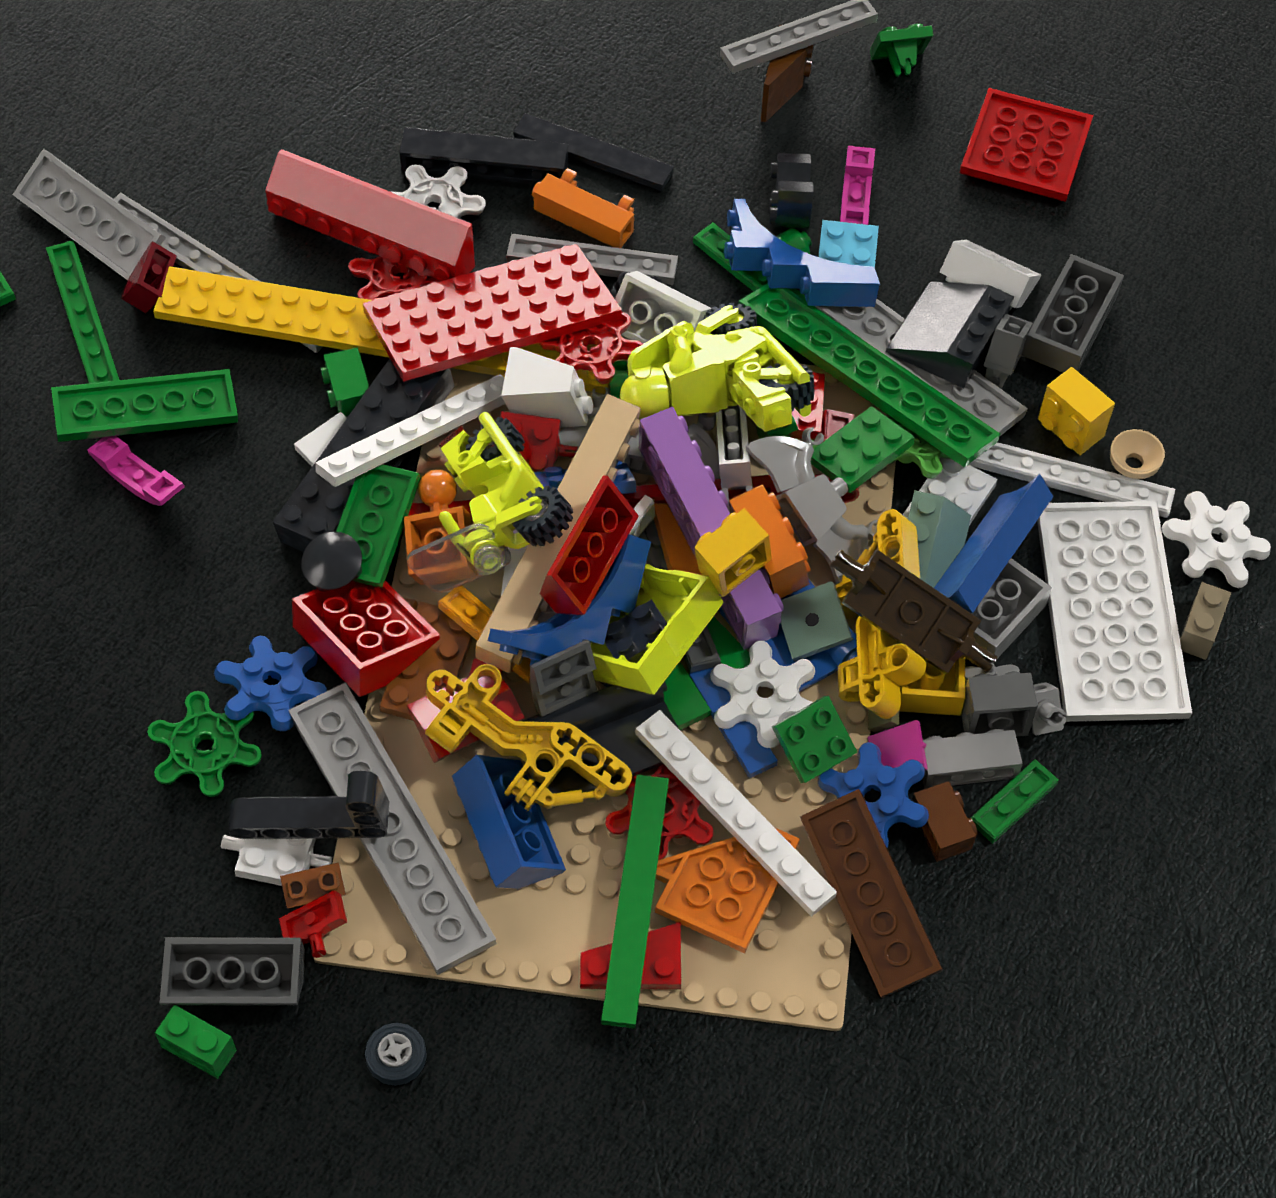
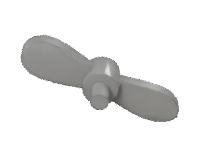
M991 663L993 667L985 673L980 667L969 666L965 667V679L978 674L994 676L1004 675L1012 671L1019 672L1020 670L1017 666L1011 664L995 667Z

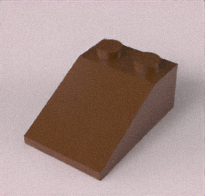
M814 44L770 60L763 88L762 122H767L802 88L804 78L810 77L812 61H809L808 58L812 59Z

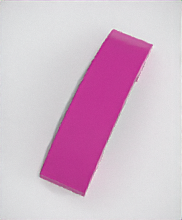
M848 146L840 222L868 225L875 156L874 148Z
M116 436L103 437L87 449L93 459L114 479L149 503L162 506L184 488L182 482L165 470L160 473L131 453L128 444Z

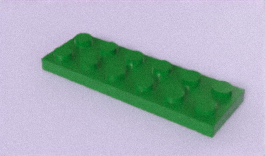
M230 369L51 387L58 442L238 423Z

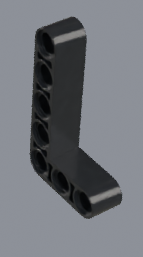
M361 770L353 771L348 774L346 797H260L233 799L231 801L228 834L239 839L381 838L387 835L389 800L379 777L375 773Z

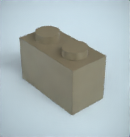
M1204 582L1201 583L1180 638L1183 652L1205 660L1207 659L1219 630L1231 592Z

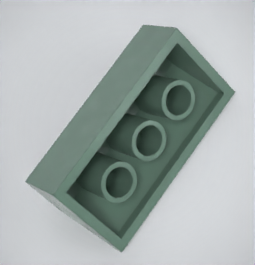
M914 490L908 520L917 529L920 579L934 588L964 547L971 515L943 496Z

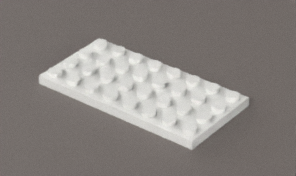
M1157 501L1049 503L1038 518L1037 523L1045 581L1052 587L1048 603L1063 710L1066 713L1064 715L1066 717L1065 722L1190 719L1192 709Z

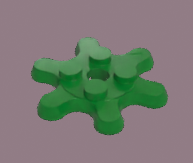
M194 691L185 699L187 715L182 721L169 723L165 720H157L148 727L149 738L154 742L167 745L170 749L168 758L156 767L154 772L155 778L161 784L171 785L184 775H195L200 780L202 793L209 797H217L224 789L222 772L227 767L238 764L252 768L261 760L262 754L259 747L254 744L244 743L239 738L240 730L252 721L254 712L249 713L241 720H231L225 713H215L210 709L209 698L204 692ZM208 739L214 742L211 751L196 749L197 744L202 740Z

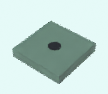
M833 581L781 600L784 607L781 613V626L794 661L853 640Z

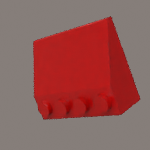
M351 581L339 589L326 592L315 589L292 599L293 628L359 697L387 686L440 639V634L386 581H384L382 588Z

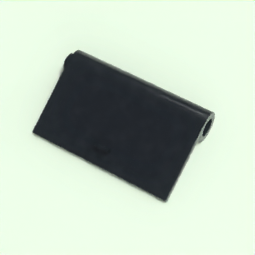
M665 681L655 695L612 685L543 717L537 714L522 720V722H565L576 726L630 768L632 777L664 764L635 734L636 728L659 710L678 728L664 701L663 692L667 691ZM565 735L563 738H559L558 743L560 745L568 743L570 738ZM580 744L577 745L576 750H573V756H576L579 747H581ZM591 753L581 756L583 763L587 766L598 764L597 757ZM540 759L536 762V767L542 772H549L553 769L552 763L547 759ZM605 763L603 764L601 771L598 773L600 776H602L604 770L606 771V768L608 766ZM563 767L547 788L554 794L574 790H582V793L594 791L597 787L572 768ZM616 774V776L611 777L610 782L616 784L620 782L622 777ZM535 781L537 788H539L542 783Z

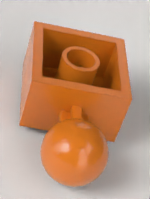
M431 470L422 476L418 484L419 497L424 504L430 507V512L404 517L408 575L420 585L479 575L478 567L473 565L469 558L452 541L439 520L440 513L448 511L463 535H465L470 530L475 529L472 515L463 506L448 508V505L453 502L457 494L456 481L451 474L444 470Z

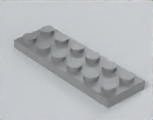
M45 149L41 151L12 194L126 280L129 279L149 244L153 241L161 246L166 239L165 236Z

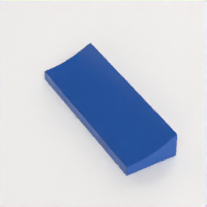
M1040 473L1024 487L998 497L934 587L971 614L980 604L1053 498Z

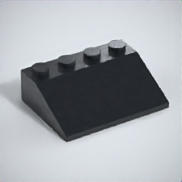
M930 282L885 352L964 389L989 349L996 327L1004 315L1009 313L1014 296L990 285Z

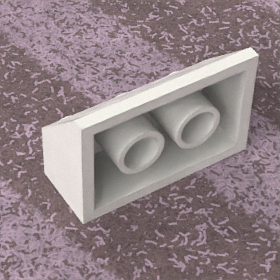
M968 240L953 241L940 270V273L947 276L945 280L950 283L990 285L1014 296L1010 310L1012 307H1022L1041 277V274Z
M638 271L625 274L615 298L622 312L627 313L631 317L629 328L621 335L631 340L640 341L643 344L682 321L691 323L695 333L698 323L704 320V315H706L707 311H711L710 307Z

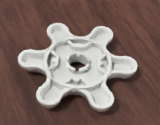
M411 165L405 172L406 178L411 183L409 189L404 192H392L425 206H428L427 204L430 202L440 203L438 211L461 219V216L479 215L486 206L483 197L479 195H466L461 192L460 187L467 179V171L460 166L450 168L440 178H433L426 173L423 166Z
M1195 491L1188 494L1184 503L1190 512V520L1185 521L1172 518L1165 521L1162 525L1164 536L1170 540L1184 543L1189 549V557L1182 564L1183 571L1192 578H1199L1207 568H1217L1223 572L1231 586L1236 588L1244 587L1248 582V571L1242 560L1248 557L1264 560L1270 555L1271 548L1270 543L1266 539L1252 536L1249 528L1243 525L1249 517V506L1243 501H1237L1229 505L1228 509L1224 511L1219 506H1211L1202 492ZM1221 533V538L1224 542H1217L1211 534Z
M757 641L749 649L750 664L747 667L735 669L726 664H718L711 670L710 678L713 684L725 688L731 696L729 703L720 707L715 712L714 722L722 729L732 728L739 722H750L757 729L759 744L765 748H773L779 744V740L771 726L813 703L800 696L799 688L814 677L815 667L807 659H800L790 666H781L772 659V649L765 641ZM759 686L761 688L768 687L770 689L773 688L774 694L771 697L763 698L756 691Z

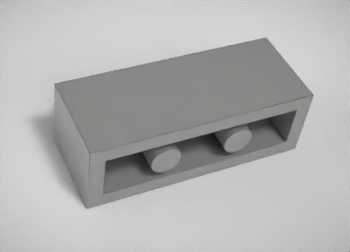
M993 729L982 734L965 732L956 737L942 738L940 736H932L923 740L927 744L924 750L928 768L922 779L924 789L947 781L953 786L1012 779L1020 773L1023 764L1015 730Z

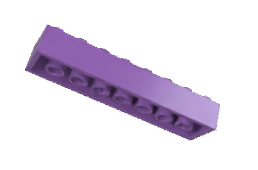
M670 407L640 420L638 449L696 557L694 547L697 541L705 533H713L721 526L723 520L730 515L727 509L729 505L722 490L718 491L714 484L715 477L709 465L704 466L700 458L702 453L696 440L691 441L687 434L689 430L682 415L678 416L674 407ZM763 567L726 596H721L724 602L721 608L743 650L750 648L757 641H767L776 637L779 624L781 623V613L784 610L783 603L777 593L773 594L769 588V577Z

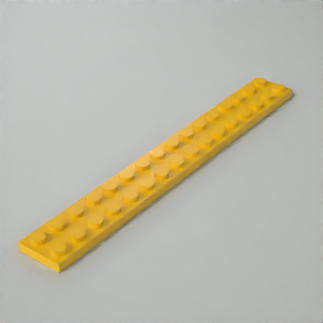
M169 266L162 297H158L154 308V316L157 319L341 350L358 347L359 353L389 357L364 314L363 303L372 301L368 299ZM539 343L520 348L555 360L561 354L557 351L545 350L541 348ZM588 345V351H590V348L596 347L597 345ZM509 351L452 368L496 376L501 374L505 377ZM588 370L576 371L579 379H582L584 382L585 391L592 392L595 389L596 393L605 394V387L609 389L610 383H598L592 372Z

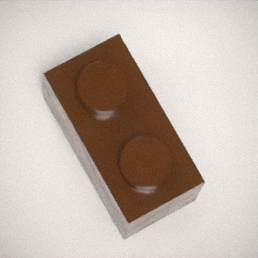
M949 781L913 794L912 802L921 804L928 810V822L920 827L936 862L972 850L977 836V828L972 818H967L963 810L964 803L962 797L957 790H953Z

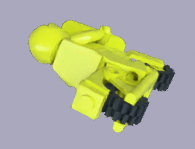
M729 303V306L720 304V308L712 307L711 311H707L706 315H704V320L698 323L695 333L691 323L682 321L633 350L629 355L627 364L629 377L624 381L620 390L621 400L640 407L639 420L670 407H674L678 416H694L699 413L719 412V410L727 409L728 406L739 405L746 415L764 432L792 424V411H794V408L801 416H808L811 413V400H814L815 395L813 371L811 369L808 370L806 365L801 366L764 327L757 326L755 310H751L750 306L744 308V304L740 303L738 306H734V303Z

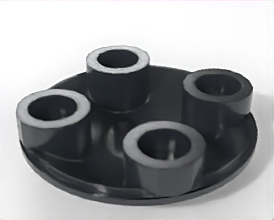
M328 532L316 537L306 547L302 556L304 576L313 586L323 592L339 589L349 584L353 579H357L362 573V552L360 546L355 539L342 532Z

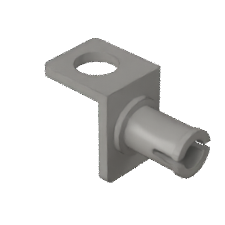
M1047 682L1035 684L1034 690L1038 707L1031 725L1032 733L1040 735L1062 730L1064 728L1063 724L1066 721V717L1062 715L1066 713L1061 709L1059 689Z

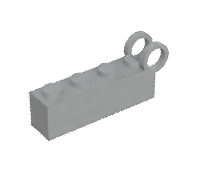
M739 405L728 406L727 409L716 412L721 488L727 498L728 505V490L746 489L747 492L752 489L750 454L745 448L749 444L747 418L745 411Z

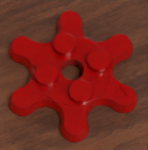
M381 256L375 259L355 258L348 265L353 276L370 280L366 286L358 291V298L375 300L376 298L440 282L438 279L394 263ZM398 273H404V274H405V275H403V279H400L399 276H394V275H395V274H398Z
M622 312V319L603 322L598 326L539 342V345L545 350L561 353L555 361L573 366L575 371L588 370L593 373L598 383L608 384L615 376V368L612 364L617 360H628L631 352L643 345V343L637 340H627L621 336L631 324V317L627 313ZM588 345H597L596 347L590 348V351H588Z
M665 764L658 766L655 774L651 776L669 778L666 803L672 806L671 810L664 814L658 860H661L668 853V843L671 839L688 837L698 845H705L711 841L714 831L712 826L703 821L698 815V809L702 803ZM636 776L632 777L625 792L628 797L627 805L606 817V828L614 835H621L629 831Z

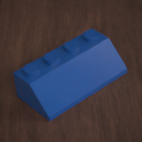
M475 755L454 773L452 778L495 887L520 889L566 871L540 805L535 803L527 811L524 809L526 804L523 801L519 803L515 801V795L512 793L509 796L504 794L510 783L523 768L521 760ZM526 774L523 778L529 781L528 776Z

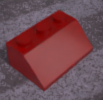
M470 676L461 679V681L465 683ZM488 676L480 677L477 680L478 684L483 688H491L495 685L494 680ZM501 678L499 692L491 703L513 720L521 721L525 717L511 688ZM450 695L449 703H452L453 698H454V697H452L451 695ZM427 696L406 706L434 763L481 741L469 732L459 746L450 753L425 734V731L441 710L427 699Z

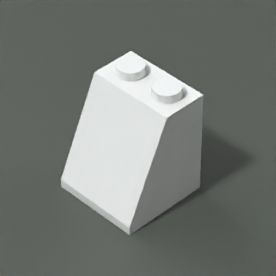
M510 347L501 394L511 413L560 419V428L587 426L588 415L593 411L592 398L587 396L584 382L582 379H579L575 368L517 347Z

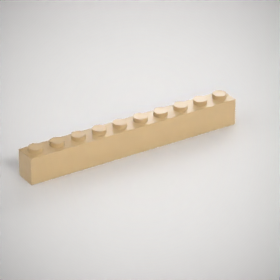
M606 395L557 489L573 509L571 514L573 516L572 522H567L569 528L561 530L563 535L560 538L557 535L553 537V543L549 544L546 541L545 546L540 547L538 544L537 546H532L531 544L527 546L476 644V659L508 673L511 672L514 664H521L524 658L521 657L523 651L519 650L518 655L499 651L500 644L488 641L490 629L512 631L527 629L540 624L538 618L541 612L546 613L550 608L548 603L539 594L545 577L602 476L608 475L612 482H614L618 469H615L619 461H625L630 450L628 442L631 436L636 438L639 434L640 407L612 395Z

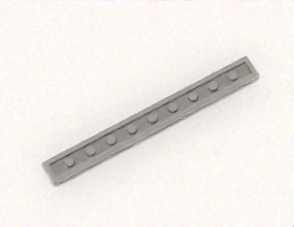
M119 193L114 198V200L166 237L161 246L177 255L175 263L184 269L260 281L124 194ZM301 343L316 353L323 348V346Z

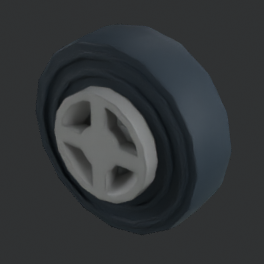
M392 1023L382 1026L372 1034L367 1042L365 1057L367 1067L376 1079L384 1084L396 1086L406 1084L419 1075L424 1068L427 1053L425 1042L417 1030L407 1024Z

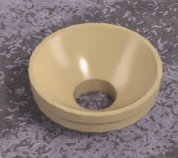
M1137 429L1126 430L1118 434L1112 441L1110 448V460L1114 468L1122 475L1132 479H1145L1153 476L1162 466L1165 457V450L1159 439L1147 431ZM1130 457L1137 458L1141 461L1142 466L1132 468L1127 465L1126 459Z

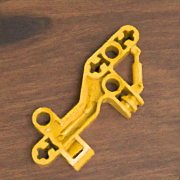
M895 509L883 512L877 521V533L873 536L874 542L868 550L864 549L857 561L862 565L867 564L878 547L880 552L920 578L916 526ZM843 575L842 582L836 584L835 587L846 619L858 617L856 621L857 657L847 660L837 667L839 698L848 702L861 701L863 706L880 718L890 719L898 713L901 707L900 686L920 679L925 673L926 661L907 645L897 644L896 640L842 604L843 599L853 586L852 580Z
M491 664L480 665L465 683L446 670L439 669L429 675L426 684V696L441 711L431 722L425 734L452 753L468 733L471 732L500 755L521 758L525 765L510 783L504 794L507 796L511 793L515 795L517 803L523 801L526 804L525 810L529 811L535 803L545 809H550L554 806L581 803L586 798L594 797L600 800L605 794L617 797L626 792L632 780L630 768L576 726L565 722L515 721L494 706L491 702L499 692L502 678L500 671ZM488 676L494 680L495 685L491 688H483L478 684L477 680L480 677ZM442 683H445L447 685L446 691L443 689L439 692L435 691V684L440 686ZM450 695L454 697L452 703H449ZM565 735L570 738L568 743L566 742L563 745L558 743L559 738H563ZM580 744L581 747H579L576 756H573V750H576L577 745ZM591 753L597 757L598 764L587 766L583 763L581 756ZM540 759H547L552 763L553 769L549 772H542L536 767V762ZM605 763L608 766L606 768V771L604 770L602 776H600L598 773L601 771L603 764ZM563 767H570L597 788L594 791L583 793L582 790H574L553 794L547 787ZM529 773L534 780L529 779L527 781L523 777ZM619 774L622 777L620 782H617L615 785L610 782L611 777ZM535 781L542 783L539 788L533 785Z

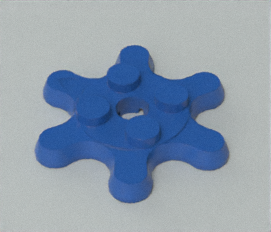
M257 636L249 645L251 658L246 659L244 663L222 661L215 668L214 676L218 682L233 685L238 690V694L225 705V715L231 720H241L253 711H263L269 715L274 729L287 731L294 725L288 711L298 703L306 702L328 691L324 684L310 681L305 677L306 671L317 664L318 657L315 651L307 646L300 648L293 654L287 652L275 653L267 637ZM268 676H271V678L277 679L279 683L267 685L264 681L268 679Z
M871 742L862 744L858 750L859 764L856 769L849 770L847 773L829 769L818 776V785L823 791L834 794L837 799L857 789H860L863 797L871 788L881 793L880 799L873 803L866 801V804L888 848L887 832L893 824L903 822L917 828L924 826L928 822L929 813L926 807L912 802L908 797V790L913 784L923 779L925 769L923 764L914 759L908 760L895 768L884 766L881 762L880 748Z

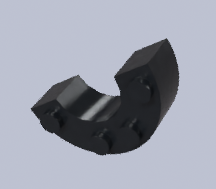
M778 153L777 162H772L771 179H776V188L772 190V198H770L769 224H774L775 228L809 230L813 202V182H810L811 154Z

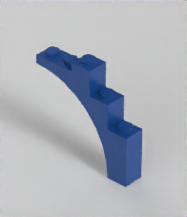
M734 199L732 210H728L727 225L732 227L730 241L725 242L724 257L729 259L731 270L762 271V275L767 277L769 288L800 289L801 294L805 295L808 306L875 307L880 285L875 267L834 262L794 248L764 228L750 212L745 199Z
M628 534L584 615L557 613L547 621L527 629L512 631L490 629L488 641L500 644L499 651L518 655L519 650H522L521 657L531 659L530 665L584 640H588L590 645L591 642L604 645L610 617L620 618L621 612L630 613L635 609L651 541Z

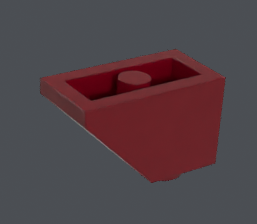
M152 241L131 273L121 299L147 313L156 304L158 297H162L169 266H174L177 255Z

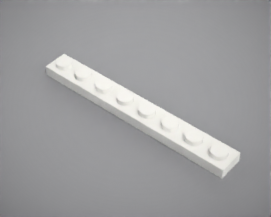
M499 374L316 462V473L334 487H337L479 417L483 412H490L504 405L505 402L501 394L505 377Z
M661 710L657 711L636 728L635 734L811 917L836 897L837 891Z

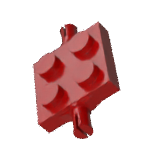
M501 411L500 417L503 420L504 418L508 419L523 436L525 441L522 444L524 450L519 452L533 472H543L548 467H554L559 456L574 458L576 453L573 452H577L578 446L561 444L559 437L560 419Z

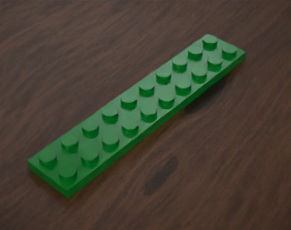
M767 283L739 300L738 304H744V308L750 306L751 310H755L757 324L764 327L771 335L780 339L793 350L806 357L816 366L832 375L839 382L845 384L862 398L871 402L964 468L998 442L1001 435L999 432L814 306H808L804 299L788 288H769Z

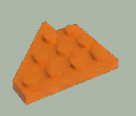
M775 828L797 849L800 842L799 838ZM735 837L658 860L656 879L667 885L655 906V913L677 923L681 922L683 926L745 953L779 883Z

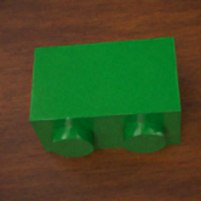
M358 347L324 355L325 367L320 368L324 385L330 384L331 390L327 391L330 407H336L337 412H342L345 416L350 415L369 388Z
M176 1005L172 1007L155 1032L163 1049L217 1079L237 1051L230 1035Z

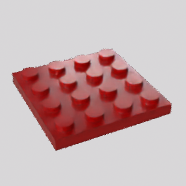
M989 88L961 164L960 173L1066 202L1093 115Z

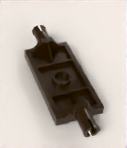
M843 550L836 554L835 561L832 560L830 567L851 579L853 585L842 601L844 606L897 642L907 645L944 674L949 673L954 663L959 658L963 659L964 657L980 667L985 673L993 667L991 662L995 663L998 656L975 642L974 633L981 622L980 619L879 550H876L867 564L864 565L844 553Z

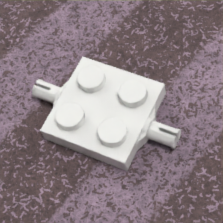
M224 835L221 842L222 849L239 851L240 856L235 867V875L237 877L282 886L280 878L282 875L308 870L310 866L320 867L332 863L331 856L313 853L316 839H239Z

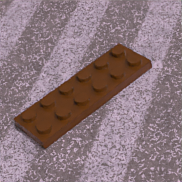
M860 789L800 816L828 881L837 891V901L881 998L943 971Z

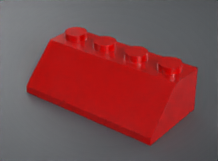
M608 475L602 476L545 577L539 594L555 613L584 615L639 517Z

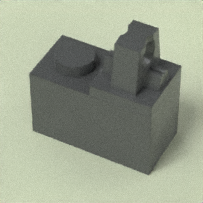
M1008 314L1004 315L996 327L984 362V366L987 367L985 378L1000 389H1002L1008 376L1012 375L1022 356L1027 334L1033 324Z

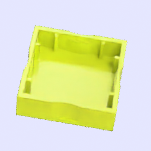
M646 564L635 608L652 599L667 625L652 644H647L648 650L638 663L627 661L623 655H620L618 659L614 658L605 642L604 645L591 642L596 669L592 671L594 679L655 695L724 603L709 576L680 570H663ZM621 612L620 618L611 616L609 624L621 619L629 613Z

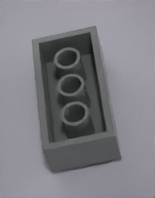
M1071 254L1027 334L1022 356L1063 373L1070 367L1079 371L1118 297L1124 275Z

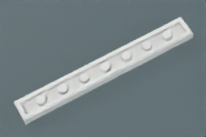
M998 442L969 464L979 469L1031 482L1040 473L1048 487L1104 502L1157 501L1159 516L1168 518L1175 493L1174 488L1132 479L1124 475Z

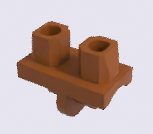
M339 862L280 876L287 909L306 905L333 890L340 893L341 896L346 895Z

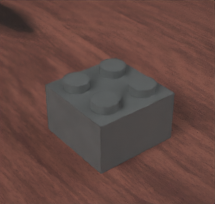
M1012 671L1004 675L989 676L988 674H978L968 677L965 687V700L961 711L964 733L982 734L993 729H1003L1004 731L1015 730L1016 737L1028 736L1038 707L1031 673Z

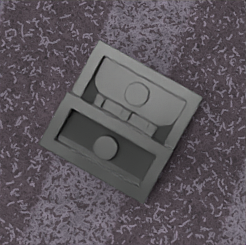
M584 640L530 665L533 701L536 712L541 717L597 691L592 672L596 669V665L588 640Z

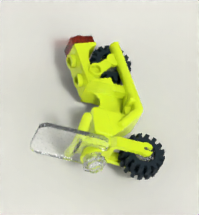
M483 412L479 415L481 429L473 431L474 437H471L460 426L438 444L448 459L444 464L455 477L454 480L465 493L470 490L476 497L469 502L473 519L472 525L460 529L452 515L448 511H442L439 515V520L449 535L415 549L407 556V564L410 569L434 592H447L481 576L494 574L511 561V552L507 547L520 549L529 544L532 546H537L538 544L541 547L545 546L546 541L551 544L554 542L553 537L557 535L560 538L563 535L561 530L569 528L567 522H572L573 516L571 514L573 509L555 487H543L519 452L524 450L522 445L525 443L523 436L506 418L503 420L502 417H497L495 421L488 412Z

